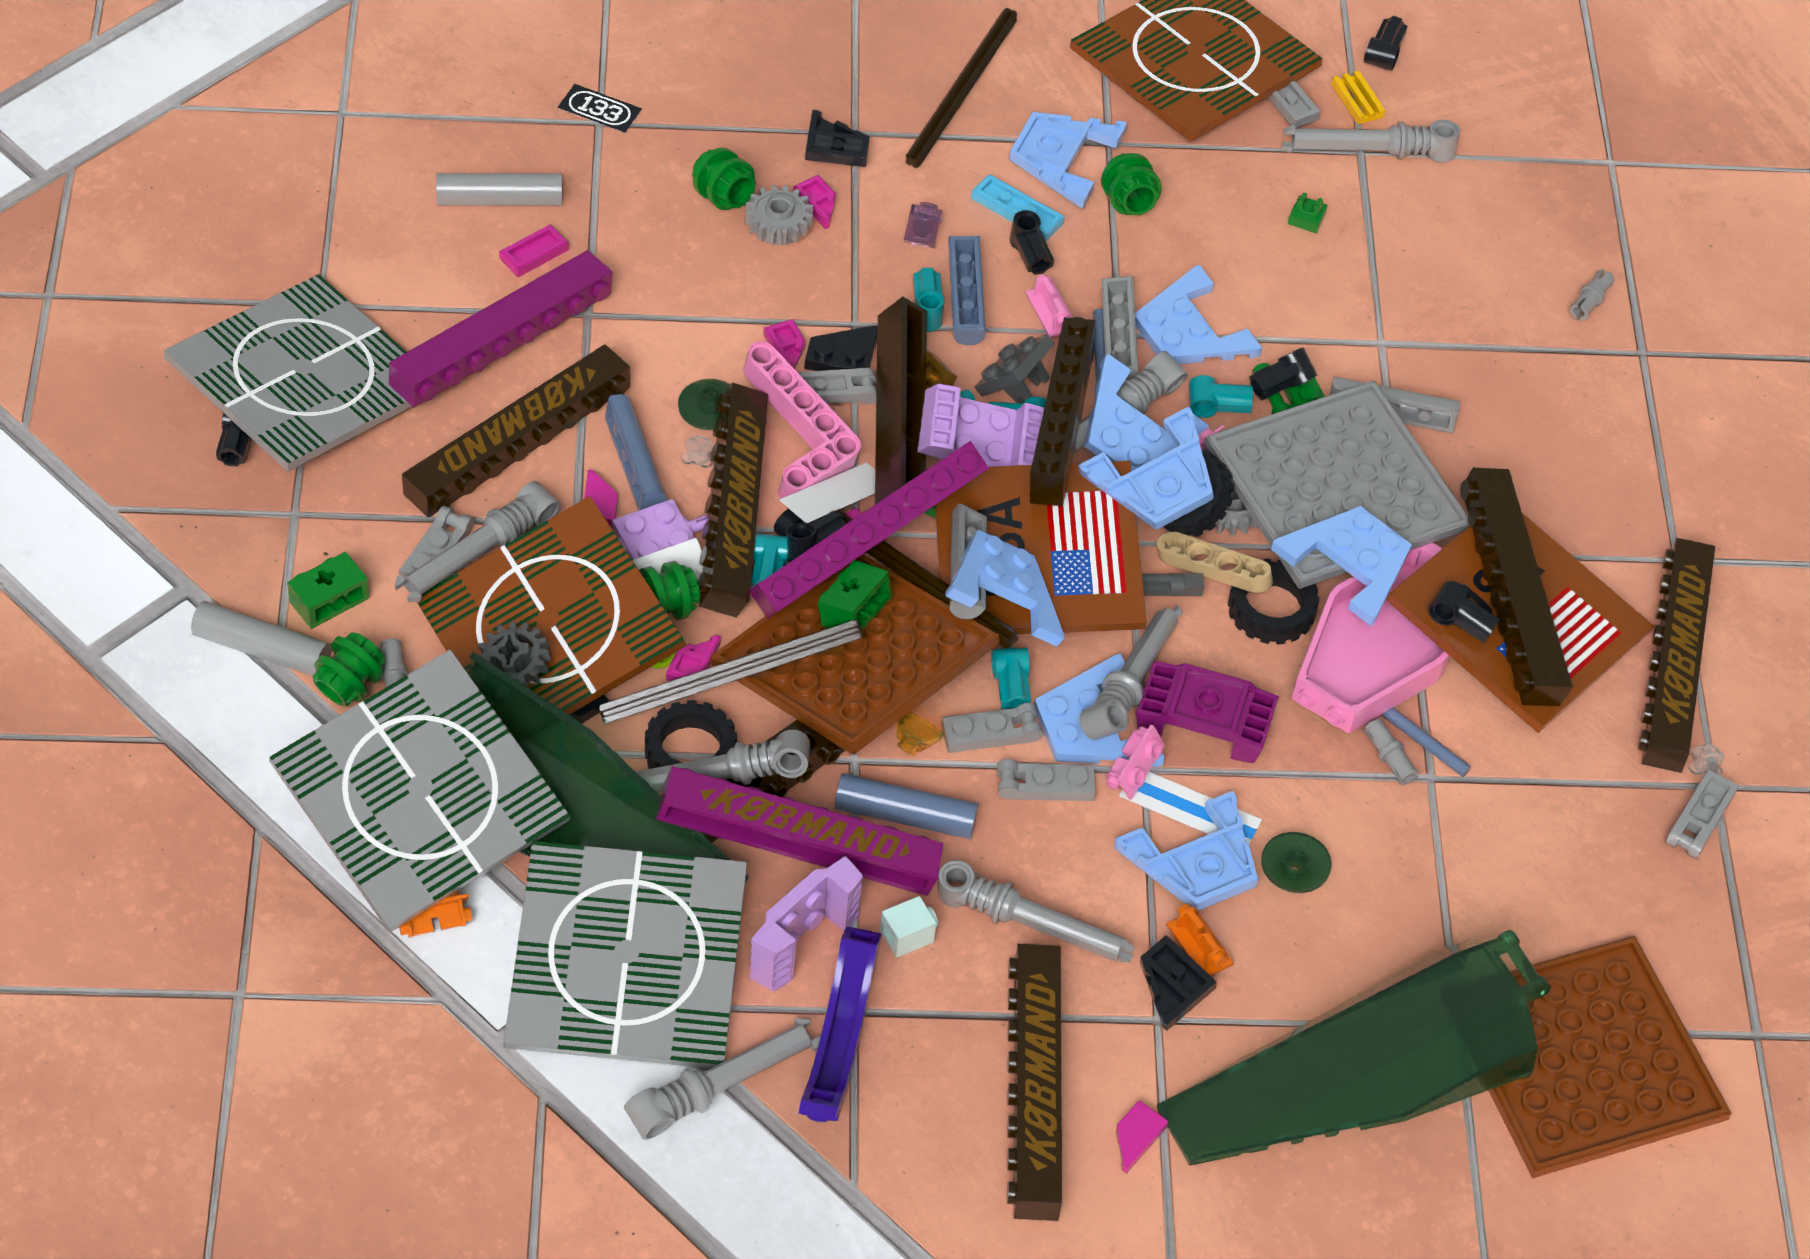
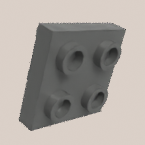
M1048 334L1037 338L1030 336L1018 345L1011 343L1005 346L998 353L1000 358L996 363L989 365L982 371L981 375L983 378L976 384L975 389L982 397L1004 390L1016 403H1023L1026 399L1033 397L1024 382L1026 377L1036 386H1039L1041 382L1047 383L1050 379L1040 360L1055 343Z

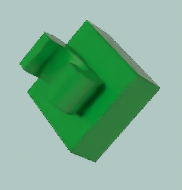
M1302 193L1301 196H1298L1289 215L1288 224L1317 234L1328 205L1323 203L1322 198H1318L1315 201L1306 198L1307 193Z

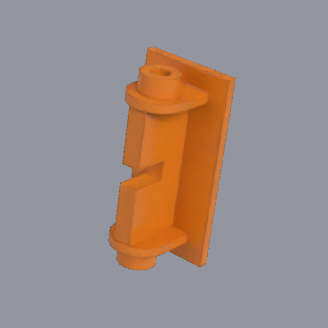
M457 890L399 927L401 936L408 935L411 938L434 932L432 919L438 918L441 931L466 926V922L472 921L470 907L463 908L462 905L467 903L468 893L459 895Z
M1189 904L1182 905L1177 910L1178 918L1166 923V926L1185 953L1210 976L1234 965V962L1201 917L1196 907H1191Z

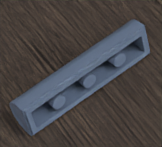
M948 236L953 337L959 344L975 345L980 343L985 337L980 236Z
M622 394L610 395L605 420L638 511L667 501L631 399Z
M842 773L836 793L834 809L971 839L979 803Z

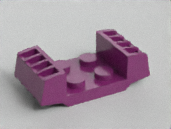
M1154 661L1143 697L1136 712L1138 729L1139 727L1148 729L1150 725H1153L1160 737H1162L1167 723L1233 742L1230 759L1255 763L1263 750L1279 696L1256 688L1250 681L1187 663L1174 665Z

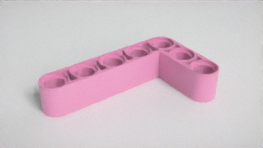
M764 341L753 343L748 349L743 368L745 377L758 391L768 394V402L813 449L784 469L778 490L780 499L854 468L861 448V441L858 436L771 344Z

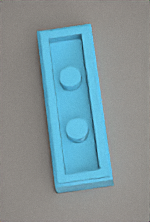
M990 174L972 190L971 199L1013 222L1014 215L1019 211L1029 210L1036 213L1041 220L1040 230L1045 241L1064 224L1065 216Z

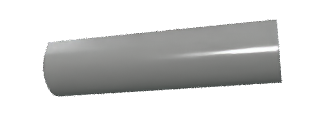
M437 173V205L562 206V173Z
M1133 276L1101 279L1105 356L1109 354L1131 369L1125 379L1130 380L1135 375H1138Z
M1334 376L1330 395L1365 384L1366 382ZM1378 385L1404 424L1453 433L1460 401Z
M960 503L952 512L950 585L952 584L954 573L961 564L960 560L970 538L977 530L987 533V517ZM979 587V600L972 608L950 599V611L961 619L976 618L986 609V590Z
M202 601L197 606L191 622L192 635L311 676L317 672L314 667L316 660L322 655L329 657L332 652L330 643L207 601Z

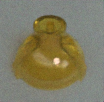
M909 712L897 722V739L900 740L897 747L912 756H915L917 751L921 752L934 745L944 735L937 727L912 712Z

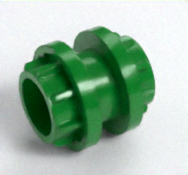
M723 147L714 150L709 149L700 155L694 164L692 177L696 192L708 199L718 209L730 210L740 208L750 200L751 194H754L756 181L753 167L745 160L739 158L730 149Z
M1122 153L1108 162L1101 176V186L1109 197L1113 208L1124 215H1142L1155 206L1161 194L1162 185L1159 177L1154 172L1148 159L1140 154Z
M669 561L663 563L660 574L651 566L639 570L667 614L671 612L676 620L688 618L691 611L696 610L700 602V590L697 578L690 567L679 565L676 561Z
M353 632L346 638L337 636L330 645L334 652L332 658L322 655L314 663V667L317 670L312 677L315 686L327 698L340 706H348L353 700L362 702L367 696V690L363 684L366 681L378 683L384 675L381 668L385 663L383 653L369 639Z

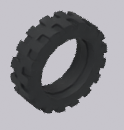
M1203 449L1202 455L1210 477L1214 499L1189 514H1185L1163 526L1170 532H1179L1188 536L1190 534L1200 536L1204 530L1210 531L1216 527L1215 523L1219 519L1223 520L1227 514L1225 512L1227 506L1230 507L1232 504L1231 492H1234V483L1230 480L1233 478L1232 474L1221 460Z
M1263 559V561L1271 566L1272 586L1289 591L1297 598L1300 610L1291 616L1282 618L1268 617L1257 612L1249 604L1246 598L1249 591L1231 586L1228 599V607H1230L1229 616L1235 620L1237 629L1240 631L1243 629L1246 632V636L1251 639L1256 637L1261 639L1260 642L1269 644L1270 641L1276 642V644H1285L1287 640H1291V642L1296 641L1300 638L1301 634L1305 635L1308 633L1311 624L1313 625L1319 604L1318 588L1316 584L1298 589L1280 560L1271 562V559Z
M687 700L686 704H680V701L675 702L668 709L665 707L657 712V717L650 719L648 730L645 731V759H647L648 768L653 769L683 763L671 758L663 750L662 742L674 731L689 727L702 729L716 738L720 747L714 756L727 754L729 749L735 747L737 742V732H734L733 721L731 719L727 720L726 713L721 709H713L712 704L706 702L703 705L697 704L695 700Z

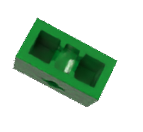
M346 552L336 557L328 558L319 566L305 573H300L287 582L289 603L310 629L369 599L368 579Z
M854 560L845 571L839 574L837 580L827 591L821 594L818 600V610L822 626L830 628L855 619L859 622L863 631L892 597L889 571Z

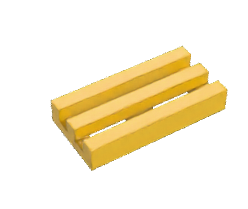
M1359 70L1354 71L1353 76H1350L1349 73L1343 74L1342 79L1339 76L1332 77V87L1357 124L1384 118L1385 108ZM1345 86H1348V88L1354 95V99L1352 98V96L1350 95ZM1358 106H1361V107H1362V109L1364 110V112L1366 113V115H1364V114L1362 113V111L1360 110V108H1359Z

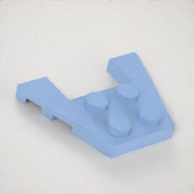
M1032 112L1010 150L1009 160L1078 207L1084 208L1093 191L1094 182L1068 173L1086 139L1116 149L1126 132L1127 123L1116 121L1115 125L1102 124L1101 119L1090 118L1088 122L1073 121L1071 116Z
M1200 265L1192 268L1135 313L1136 328L1155 354L1167 351L1178 364L1204 362V358L1209 357L1233 360L1234 355L1248 354L1249 358H1256L1261 355L1262 347L1248 328L1218 338L1191 302V299L1208 294L1213 290L1214 283Z
M1107 354L1100 363L1101 372L1096 383V398L1094 408L1090 413L1084 447L1095 455L1104 452L1111 462L1130 461L1131 471L1178 446L1167 430L1117 396V392L1131 369ZM1193 414L1195 428L1198 435H1200L1209 428V425Z
M1189 406L1163 420L1164 428L1178 447L1124 476H1120L1109 458L1102 452L1079 464V473L1156 530L1213 500L1211 482L1202 455L1192 410Z
M1359 506L1279 537L1273 541L1271 550L1293 567L1314 549L1321 551L1366 586L1350 600L1348 609L1372 626L1401 571L1412 544L1363 507Z
M977 530L969 540L960 560L961 564L952 577V584L946 590V597L972 608L979 600V587L1029 609L1031 613L1032 636L1057 647L1065 639L1035 556L1024 549L1002 541L996 536Z
M1121 653L1110 657L1035 699L1034 705L1037 717L1055 761L1099 764L1100 760L1116 761L1118 757L1129 760L1130 757L1122 753V749L1129 739L1121 741L1116 733L1099 740H1091L1084 734L1080 725L1081 711L1094 704L1101 693L1100 691L1103 689L1102 683L1106 675L1110 672L1120 671L1125 664ZM1163 753L1155 760L1152 767L1163 766L1165 759Z
M1233 791L1206 801L1205 811L1218 828L1216 832L1167 852L1160 853L1142 827L1115 838L1114 847L1120 854L1185 904H1189L1191 907H1196L1198 911L1257 887L1258 876L1249 843L1245 839L1244 824L1241 815L1238 813L1237 798Z

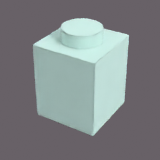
M918 896L881 911L879 931L882 933L894 956L898 958L934 943L938 919L934 910L930 906L926 907L921 897Z

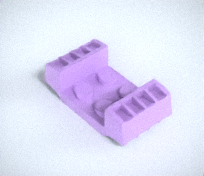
M936 384L925 390L917 452L942 460L971 440L988 467L1032 465L1044 411L1043 407L1024 403L1019 409L1014 410L961 398V388L950 385Z
M846 856L826 869H815L766 912L765 923L751 939V973L749 974L751 980L773 992L782 988L794 978L796 944L801 935L808 929L810 931L814 930L821 923L824 916L843 931L846 926L851 927L859 916L863 875Z

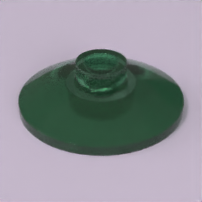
M702 379L689 384L682 390L678 399V410L681 417L695 428L713 430L719 418V412L715 411L717 399L721 393H726L731 384L718 379Z
M1287 832L1273 837L1265 845L1261 856V865L1266 877L1278 888L1292 893H1307L1318 889L1327 881L1332 867L1331 857L1326 847L1316 838L1299 832ZM1290 867H1296V868H1298L1299 870H1294V869H1292V868H1290Z

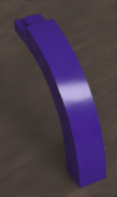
M846 926L842 935L825 1021L811 1074L799 1107L798 1114L807 1115L810 1120L827 1122L829 1120L838 1121L861 1037L882 933Z

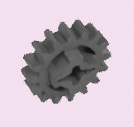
M512 621L509 629L506 630L500 624L497 626L498 633L496 635L489 632L486 633L489 640L487 644H478L482 654L475 655V660L478 664L476 669L487 687L495 686L500 694H502L506 687L512 695L516 694L517 687L520 686L527 692L529 691V682L533 681L537 684L541 682L538 677L539 672L548 673L549 671L545 663L552 660L548 651L550 648L549 644L538 628L531 630L526 622L520 629L515 621Z

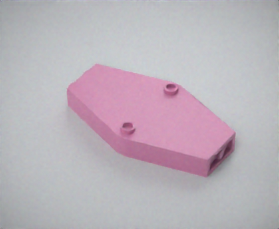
M1430 543L1410 550L1389 593L1443 548ZM1353 576L1338 584L1330 592L1292 695V699L1302 707L1311 710L1348 734L1387 712L1390 708H1394L1435 684L1443 676L1450 657L1387 600L1372 626L1348 609L1350 600L1366 587Z

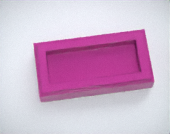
M550 224L499 251V259L517 277H520L569 250V243Z

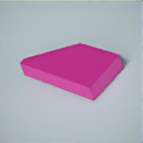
M819 175L793 186V191L796 189L800 190V197H809L808 204L813 205V217L824 229L829 228L836 193Z
M791 319L764 327L763 335L766 341L795 369L805 350L806 341L794 320Z
M588 470L584 499L591 496L609 526L612 527V520L616 519L618 494L593 470Z
M715 635L710 637L709 641L694 646L693 644H688L678 650L666 672V680L671 681L709 668L711 664L710 656L717 652L721 644V636Z
M1138 1101L1117 1124L1116 1128L1117 1142L1122 1159V1171L1126 1174L1166 1130L1169 1122L1141 1101Z

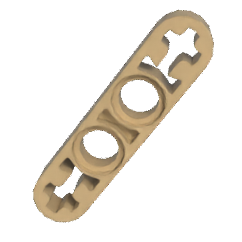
M1179 532L1165 533L1157 540L1159 558L1166 564L1192 573H1203L1204 577L1253 593L1264 592L1273 584L1271 566L1263 560ZM1198 554L1208 555V557L1202 561H1195L1192 559L1194 556ZM1229 563L1237 565L1232 570L1220 569L1223 565Z

